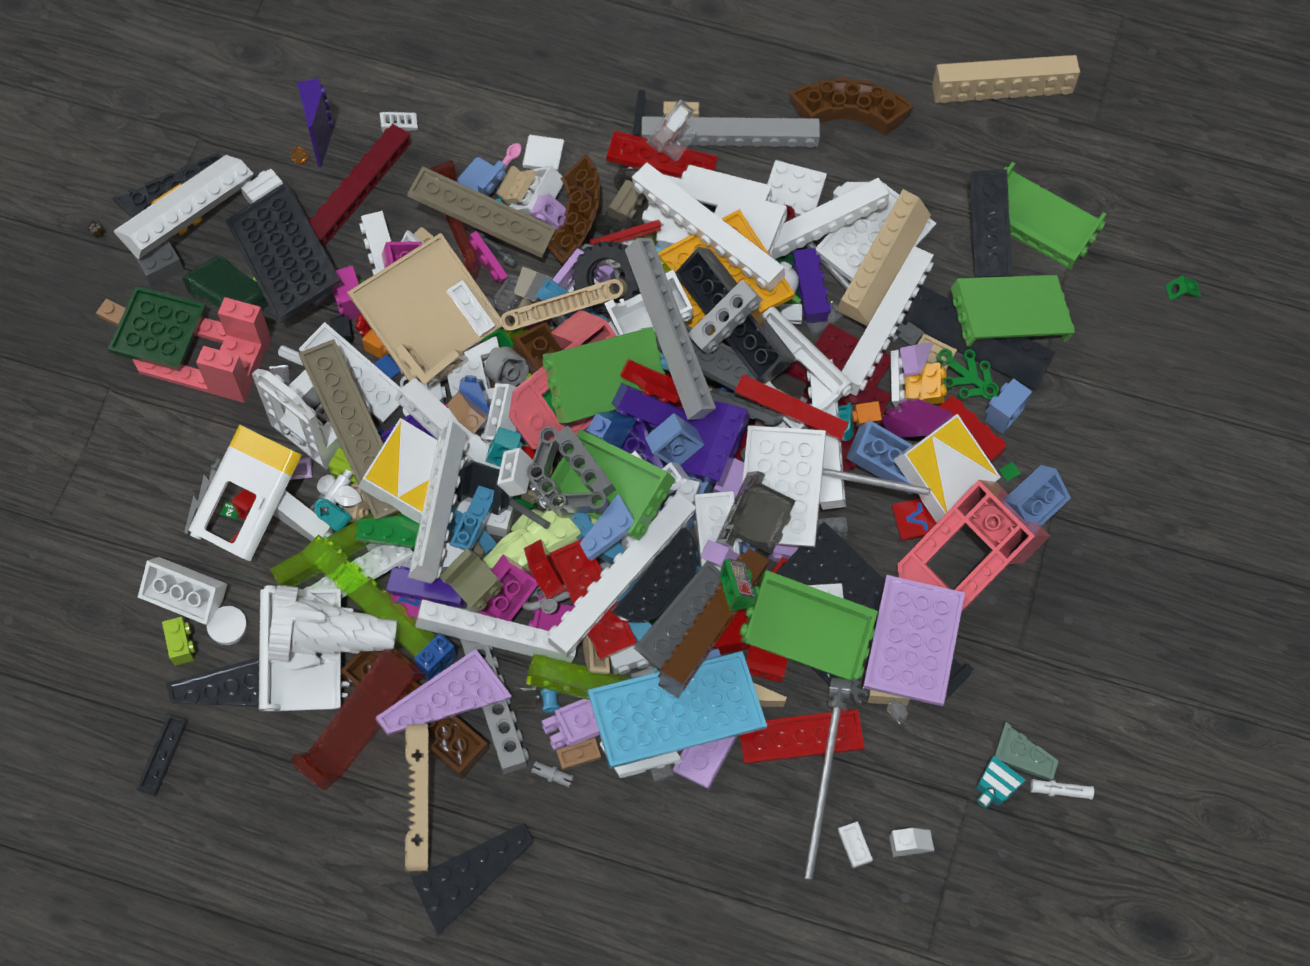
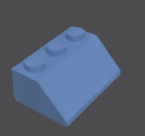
M1040 465L1009 494L1005 501L1026 522H1037L1042 526L1071 497L1057 469Z

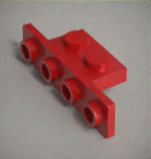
M630 359L626 361L620 373L622 378L636 383L642 388V392L649 396L657 395L658 399L665 403L669 401L681 403L671 377Z

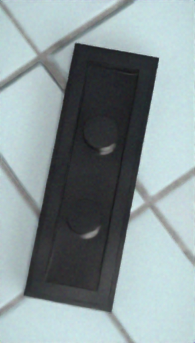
M641 89L638 91L632 135L639 137L641 135L645 106V90Z

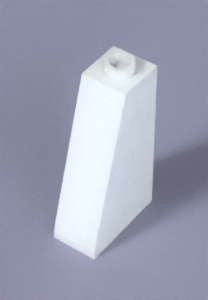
M286 490L284 491L273 515L322 548L324 544H328L334 534L332 528Z

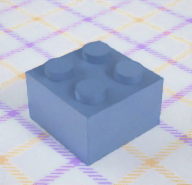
M1014 378L1009 384L1006 382L1003 385L1000 395L998 397L995 395L989 402L990 406L986 410L987 417L985 421L1002 434L1005 433L1025 409L1032 391Z
M675 413L645 437L652 453L668 464L674 462L681 465L705 445L698 430Z

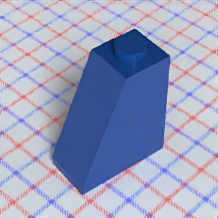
M474 375L462 377L459 391L489 414L491 403L482 379H477V376ZM487 419L479 428H486Z
M616 410L596 413L587 431L591 435L621 448L636 420L632 418V415L627 413L625 416Z

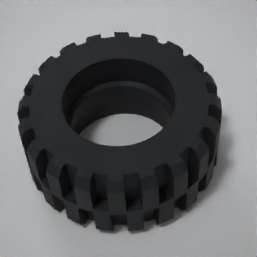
M604 241L584 249L585 252L577 257L578 262L574 263L573 269H575V274H572V280H575V285H573L574 291L595 285L594 271L596 266L603 260L611 259L617 261L622 266L625 273V282L628 287L627 293L624 296L613 299V301L621 303L620 299L622 298L626 301L641 294L625 252L628 245L616 241ZM606 302L590 306L593 308V311L609 313L604 304Z

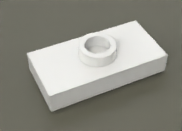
M858 822L838 828L852 868L873 861Z

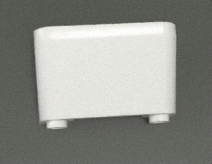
M671 270L665 274L683 322L692 318L694 311L674 270ZM641 294L626 301L622 298L620 299L621 303H615L613 299L604 303L619 335L641 330V328L653 327Z

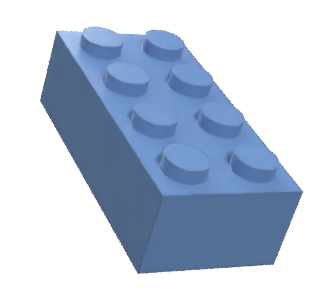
M872 421L860 425L846 459L881 479L911 484L893 459L912 444Z

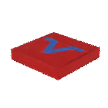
M921 499L895 503L891 506L901 541L922 538L937 524Z

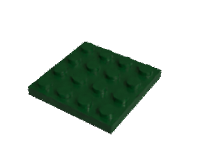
M135 286L109 344L108 351L109 353L180 371L206 311V304Z

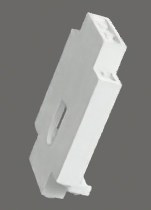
M689 165L687 171L683 172L682 179L664 175L698 202L717 206L714 214L720 219L740 209L769 255H772L787 218V208L785 205L770 202L772 198L771 185ZM649 201V207L644 211L642 220L644 224L658 219L661 221L662 230L653 232V237L658 241L659 248L663 250L692 235L686 226L678 224L673 216L669 213L665 214L660 209V206Z

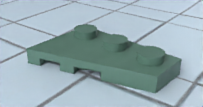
M1005 722L995 757L1012 768L1049 781L1053 780L1058 760L1041 747L1034 745L1026 739L1025 735L1018 733L1011 728L1010 724Z

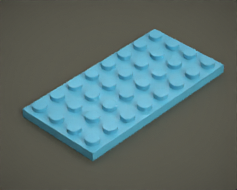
M743 651L704 661L679 698L658 686L660 680L658 675L660 672L590 689L587 692L610 769L762 730L767 727Z

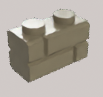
M625 180L608 207V215L627 224L630 219L633 220L635 218L637 207L644 204L646 197L643 193L639 194L633 188V182Z

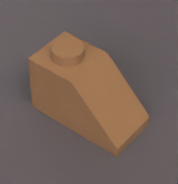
M458 391L447 404V407L458 422L473 434L488 417L484 410L461 391Z

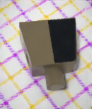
M523 267L514 290V295L521 301L517 309L542 301L536 297V294L547 278L551 280L553 278Z

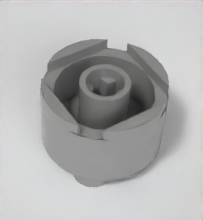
M510 347L493 348L484 368V373L494 383L510 384L513 386L523 383L529 372L526 360Z

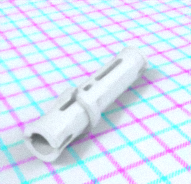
M1032 779L1030 784L1031 792L1045 793L1049 796L1062 795L1091 800L1094 797L1093 786Z

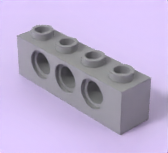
M742 279L688 335L701 350L709 354L718 348L719 343L724 338L732 334V330L737 325L742 324L746 320V316L751 311L756 310L760 306L763 299ZM743 301L742 306L737 308L738 304ZM729 315V319L724 322L725 316ZM715 328V333L710 335L711 330Z

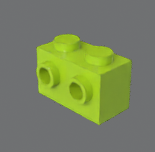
M182 617L163 621L169 658L174 666L194 661L193 652H195L193 641L189 639V634H191L189 623H185Z

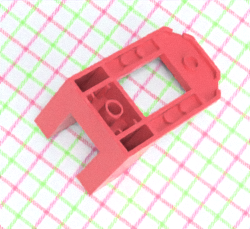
M225 297L218 311L221 322L203 317L195 336L222 343L220 350L203 346L196 361L199 369L182 365L180 371L133 359L139 374L245 403L254 382L252 373L260 368L272 340L261 307Z
M582 310L577 311L551 332L564 350L616 336L606 319ZM541 367L513 390L508 416L525 442L532 449H537L540 441L539 433L544 427L552 426L560 432L566 426H569L574 434L577 435L580 429L584 431L590 425L595 416L569 423H558L556 415L542 397V394L549 389L547 384L548 376L544 367ZM555 436L549 437L547 441H552Z
M978 480L898 563L899 578L950 589L927 563L967 524L993 551L955 589V591L965 593L962 613L1009 564L1024 563L1050 535L1037 522H1026L1005 501L1009 494L996 481Z

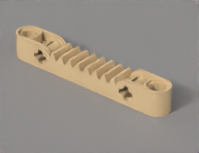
M623 279L608 280L508 311L501 316V325L506 330L522 328L620 298L627 293L628 287ZM615 283L618 284L620 287V291L618 293H615L613 291V285ZM510 316L515 318L514 325L509 322Z
M406 724L405 756L408 763L412 765L408 769L413 771L412 774L408 775V778L413 779V782L408 783V786L413 788L412 791L408 792L409 795L413 796V799L408 800V803L413 804V807L408 809L409 812L413 813L412 816L408 817V820L413 821V824L408 825V828L412 830L406 834L405 869L406 872L427 871L428 725ZM416 750H418V753H422V757L418 758L417 762L411 756ZM415 834L422 838L418 845L411 841L412 838H415Z

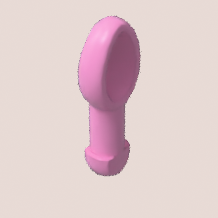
M519 143L512 144L507 149L506 157L502 161L505 163V170L509 163L520 155L521 145Z

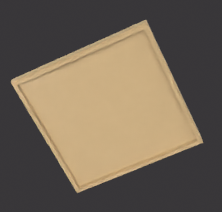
M442 233L347 292L409 382L415 377L410 373L409 369L411 368L407 362L404 364L397 356L399 352L396 348L401 344L411 346L430 370L453 350L465 352L482 341L485 336L502 328L500 316ZM461 280L464 281L495 324L493 329L481 337L476 334L447 293L449 288Z

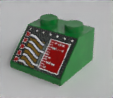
M724 559L719 577L730 612L753 607L756 599H758V593L756 588L752 587L750 569H747L745 562Z

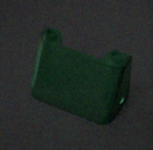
M223 256L213 257L188 272L182 278L188 294L194 298L196 296L199 298L204 297L218 308L221 307L225 297L259 306L262 312L268 306L258 283L229 264L228 260Z

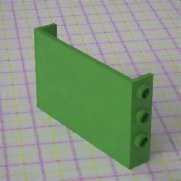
M1012 162L1009 167L1004 168L1007 169L1010 236L1071 270L1079 257L1085 256L1089 249L1087 247L1088 244H1093L1097 237L1096 232L1098 230L1102 231L1106 224L1104 221L1106 213L1103 212L1099 219L1013 172L1015 163Z
M1057 275L959 278L951 287L954 298L953 303L958 312V321L961 323L963 338L966 340L967 346H971L976 339L1046 335H1062L1063 341L1067 342L1075 333Z
M653 327L641 328V330L558 352L542 354L543 367L547 372V384L551 389L552 405L556 410L558 423H569L593 416L596 413L617 409L612 404V401L621 383L642 391L639 385L620 376L628 359L665 375L661 366V354L657 348V337Z
M580 429L576 435L577 438L580 439L586 450L593 456L596 463L602 468L616 489L607 496L610 504L618 494L623 497L635 518L627 535L640 541L676 479L667 471ZM574 448L569 449L566 454L572 453ZM563 457L551 476V479L558 485L560 493H592V491L585 487L581 477L571 468L570 462H567ZM580 463L577 468H582L585 463ZM596 477L590 478L588 483L594 482ZM549 486L546 491H551L553 486ZM597 500L595 506L600 505L603 500ZM594 512L587 513L588 515L596 519H599L601 517V515L595 514Z
M764 571L760 576L758 586H755L758 599H756L753 607L746 610L745 616H748L746 624L743 623L739 634L742 635L740 641L852 682L861 678L864 671L862 664L870 650L868 648L869 640H872L875 634L873 627L878 611L773 572Z

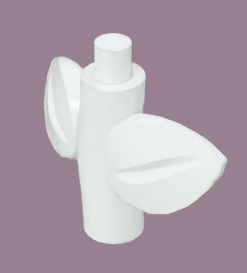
M347 469L343 475L339 474L337 479L333 475H325L318 481V491L325 495L324 498L335 505L338 503L342 507H350L362 501L359 493L353 487L348 486L351 482L349 478L353 473Z

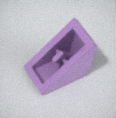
M931 342L900 348L904 374L906 376L921 374L933 346Z
M708 540L700 558L722 568L724 559L736 560L739 554L729 547Z

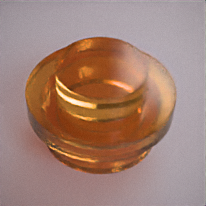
M296 147L292 150L290 157L295 164H303L308 160L309 155L304 148Z

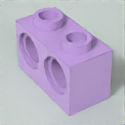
M546 194L538 197L530 214L534 218L556 227L557 230L559 225L562 226L566 217L564 214L566 208L551 194Z

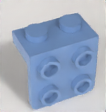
M477 157L460 175L457 182L489 196L506 176L505 163L499 160L493 166Z

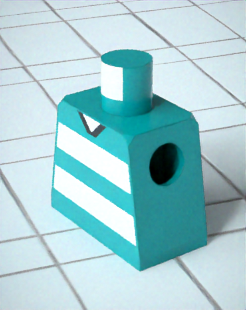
M993 756L976 787L982 793L977 800L978 804L983 808H987L991 802L1000 806L1023 785L1025 779Z

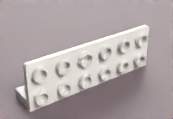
M383 544L373 548L371 552L356 558L353 562L339 568L336 572L303 590L341 588V598L396 566L399 569L400 566L410 568L413 551L410 548Z

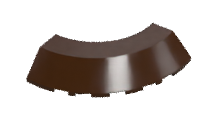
M835 78V80L830 81L819 80V83L806 84L789 93L801 119H819V124L839 119L854 120L875 128L884 136L898 128L914 108L900 94H894L887 90L885 86L873 85L872 82L859 79V81L848 80V78Z
M587 154L560 178L569 195V202H567L564 214L566 218L563 225H559L547 247L563 265L583 243L592 226L599 205V176L593 161Z

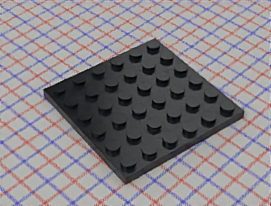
M825 521L817 528L815 547L800 546L775 572V574L805 585L842 584L844 599L871 608L879 613L885 579ZM877 613V616H876V620H875L873 629H875V627H876L877 618H878V613ZM811 667L829 686L832 677L838 678L835 675Z

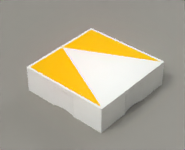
M958 414L952 416L930 435L911 445L893 459L909 483L931 488L929 496L919 494L937 523L978 480L997 481L1000 478V475Z
M400 418L358 487L380 501L394 506L402 514L420 524L438 440ZM462 455V458L464 459L465 463L467 458Z

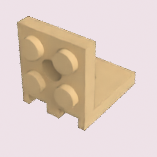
M401 344L396 348L399 352L397 355L404 364L407 362L410 366V373L416 379L419 378L424 385L427 384L428 386L436 385L468 358L464 352L453 350L429 370L411 346Z

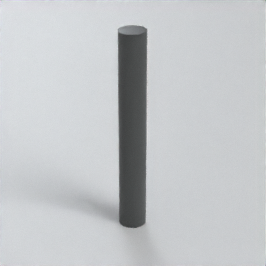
M513 498L509 499V506L543 528H549V521Z

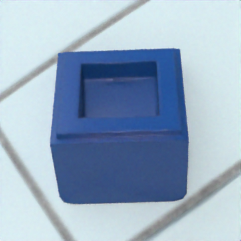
M387 354L374 364L390 379H393L401 372Z

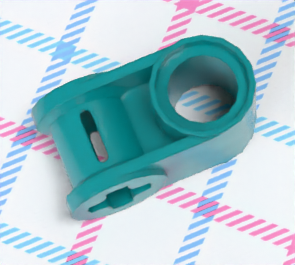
M848 402L847 405L838 406L839 418L849 422L848 428L841 439L843 441L850 440L854 436V423L851 417L853 406L851 402Z
M320 498L314 504L317 517L339 533H341L352 518L347 511L326 498ZM321 507H322V508L327 507V510H322V511H321L320 508H321Z

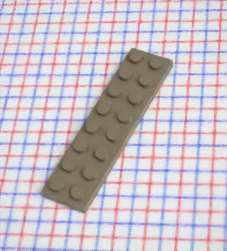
M423 166L407 194L408 197L540 258L543 257L556 230V227Z

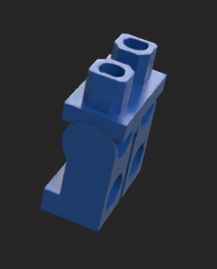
M439 633L414 658L417 665L415 668L416 672L427 682L443 671L442 668L445 670L457 658L454 645Z

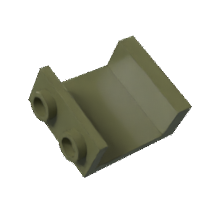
M468 548L439 576L443 582L449 584L468 604L467 608L475 613L483 610L487 602L496 596L504 585L480 557Z

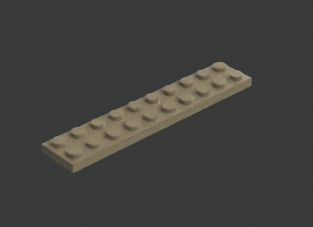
M332 339L298 354L359 485L384 444L335 340ZM361 489L375 521L400 512L394 506L380 501Z

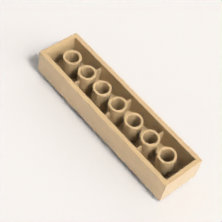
M1076 55L939 64L936 67L932 88L935 103L1025 96L1034 97L1039 95L1050 96L1054 94L1067 95L1073 93L1080 71Z

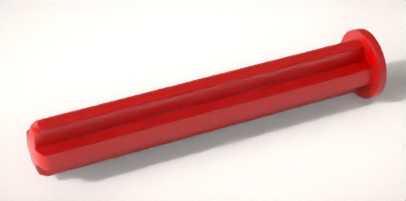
M658 219L594 240L591 238L590 243L591 246L604 241L621 243L662 230V223Z

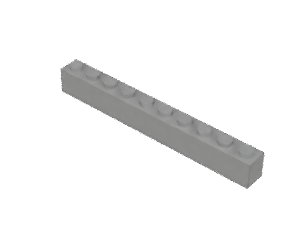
M642 117V137L663 142L656 135L668 117ZM685 117L686 120L679 130L665 143L683 146L717 145L721 147H818L820 138L819 119Z
M637 238L625 249L626 255L687 419H703L716 409L653 239Z

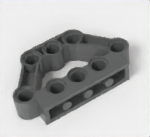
M552 426L544 427L539 433L540 441L532 464L526 470V474L532 482L529 486L536 495L538 493L541 494L543 498L540 501L545 508H551L558 516H565L568 513L592 512L602 515L610 505L607 496L616 490L569 426H566L560 432ZM555 436L552 441H547L549 437ZM558 448L564 459L570 462L574 472L581 477L585 487L592 491V493H560L558 485L553 479L549 478ZM574 448L572 453L566 454L569 449ZM580 463H585L582 468H577ZM542 472L539 477L535 478L536 473ZM596 477L594 482L588 483L590 478ZM549 486H553L551 491L545 492ZM597 500H603L600 505L595 506ZM559 501H564L562 506L556 507Z

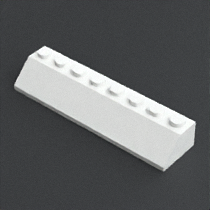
M225 155L115 229L114 233L137 259H140L239 191L245 182L251 181L253 172L242 160Z
M451 420L447 422L439 433L408 578L430 584L436 578H439L442 567L439 566V563L445 554L443 544L448 539L449 530H447L448 523L450 524L453 512L450 510L456 501L457 494H454V491L460 482L458 472L463 467L464 459L462 458V453L466 451L468 441H465L466 433Z

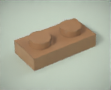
M106 299L96 314L98 317L118 326L125 308Z
M595 738L556 750L562 771L601 759Z

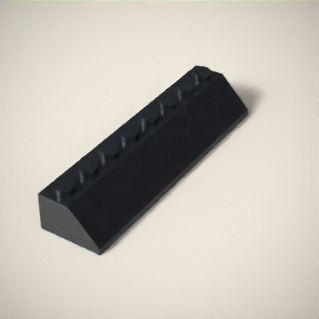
M697 247L675 272L678 279L706 315L738 284L713 251L704 247ZM743 301L738 304L737 308L742 306ZM758 309L751 311L746 316V320L742 324L737 325L732 330V334L725 338L752 375L761 383L784 372L796 359ZM729 315L725 316L724 322L729 319Z
M924 286L921 287L914 298L903 322L905 326L908 322L912 323L922 330L924 334L956 349L961 354H964L966 350H973L975 352V361L979 363L984 360L988 361L991 369L1012 380L1014 378L1022 385L1036 391L1056 353L1027 337L976 339L971 346H967L966 340L963 338L961 323L958 321V312L953 301ZM966 354L967 357L972 358L971 354Z

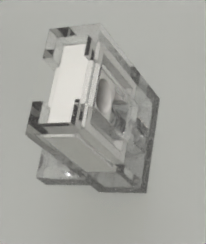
M680 99L663 117L646 142L659 153L663 151L677 162L697 134V132L685 124L695 110Z

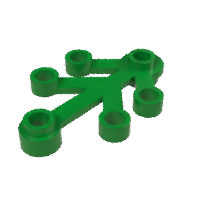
M941 349L937 354L938 363L948 365L963 376L958 378L947 377L944 379L947 389L967 384H974L978 387L969 390L961 388L957 394L960 400L964 401L968 397L983 396L985 399L991 400L995 395H999L998 385L992 382L991 365L988 361H981L978 365V370L983 373L984 381L978 378L974 359L975 352L973 350H966L963 354L968 370L953 360V354L949 349ZM966 354H971L972 358H968ZM941 356L946 357L947 360H942ZM982 365H986L987 369H983ZM946 381H950L951 385H947ZM986 389H990L992 394H989ZM961 392H965L967 396H962Z

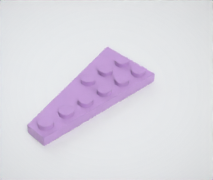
M475 649L376 717V721L387 735L406 730V724H428L511 699L512 696Z

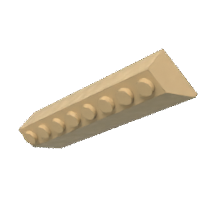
M904 189L902 190L843 295L837 311L866 326L869 325L931 216L919 197Z

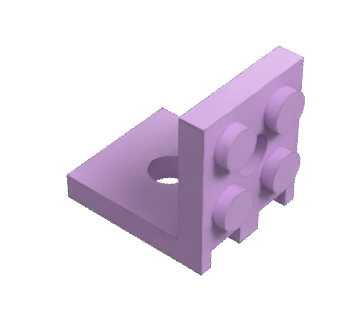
M577 248L552 281L566 290L573 282L572 274H575V269H573L574 263L578 262L577 257L584 252ZM600 262L595 268L594 278L599 283L614 279V269L609 264Z

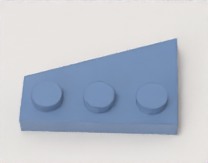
M618 494L580 542L584 553L591 561L627 535L635 520L621 495Z

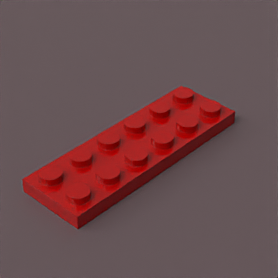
M614 130L606 161L641 169L648 163L661 174L682 179V174L684 171H687L689 165L714 171L718 156Z
M583 539L549 553L574 608L576 607L574 603L580 596L585 597L588 593V587L594 581L598 582L602 578L600 576L602 570L596 558L592 561L589 560L580 545ZM617 601L587 634L600 661L637 644L627 621L619 619L610 612L618 603Z
M858 709L841 711L834 754L864 750ZM832 712L765 720L767 724L765 729L739 735L743 763L753 764L825 755Z

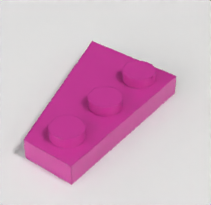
M475 231L470 234L466 245L486 267L492 279L499 284L506 281L508 275L478 232Z

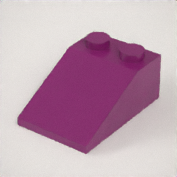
M905 398L899 402L897 407L887 411V414L882 417V422L886 430L900 438L927 436L953 415L947 410L918 398Z

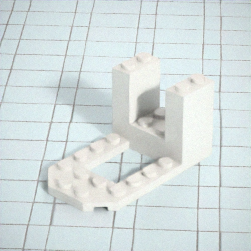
M261 369L254 371L252 376L271 426L327 470L330 460L334 457L338 447L341 448L330 422L328 421L323 425L316 418L317 414L313 408L320 401L306 370L289 386L285 385L284 380L277 374L274 376L269 371ZM362 398L372 419V412L369 408L370 405L364 398Z

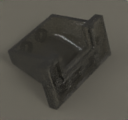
M760 471L747 472L716 543L724 546H733L734 542L738 541L768 555H772L776 544L783 537L782 530L784 526L788 525L791 519L790 513L796 500L762 484L765 477L764 473Z

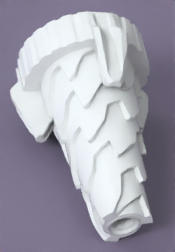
M278 585L271 622L268 660L280 663L285 670H294L320 665V658L316 652L335 654V651L359 653L360 651L393 649L397 620L381 619L370 614L353 612V609L333 607V603H327L310 592L298 589V587Z

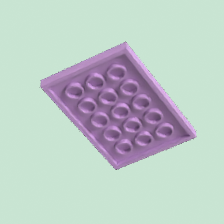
M887 575L863 688L943 706L965 593Z

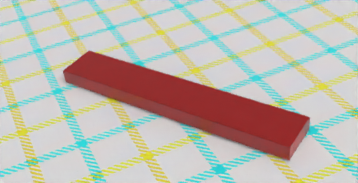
M743 374L734 391L735 394L814 430H825L826 435L841 441L849 423Z

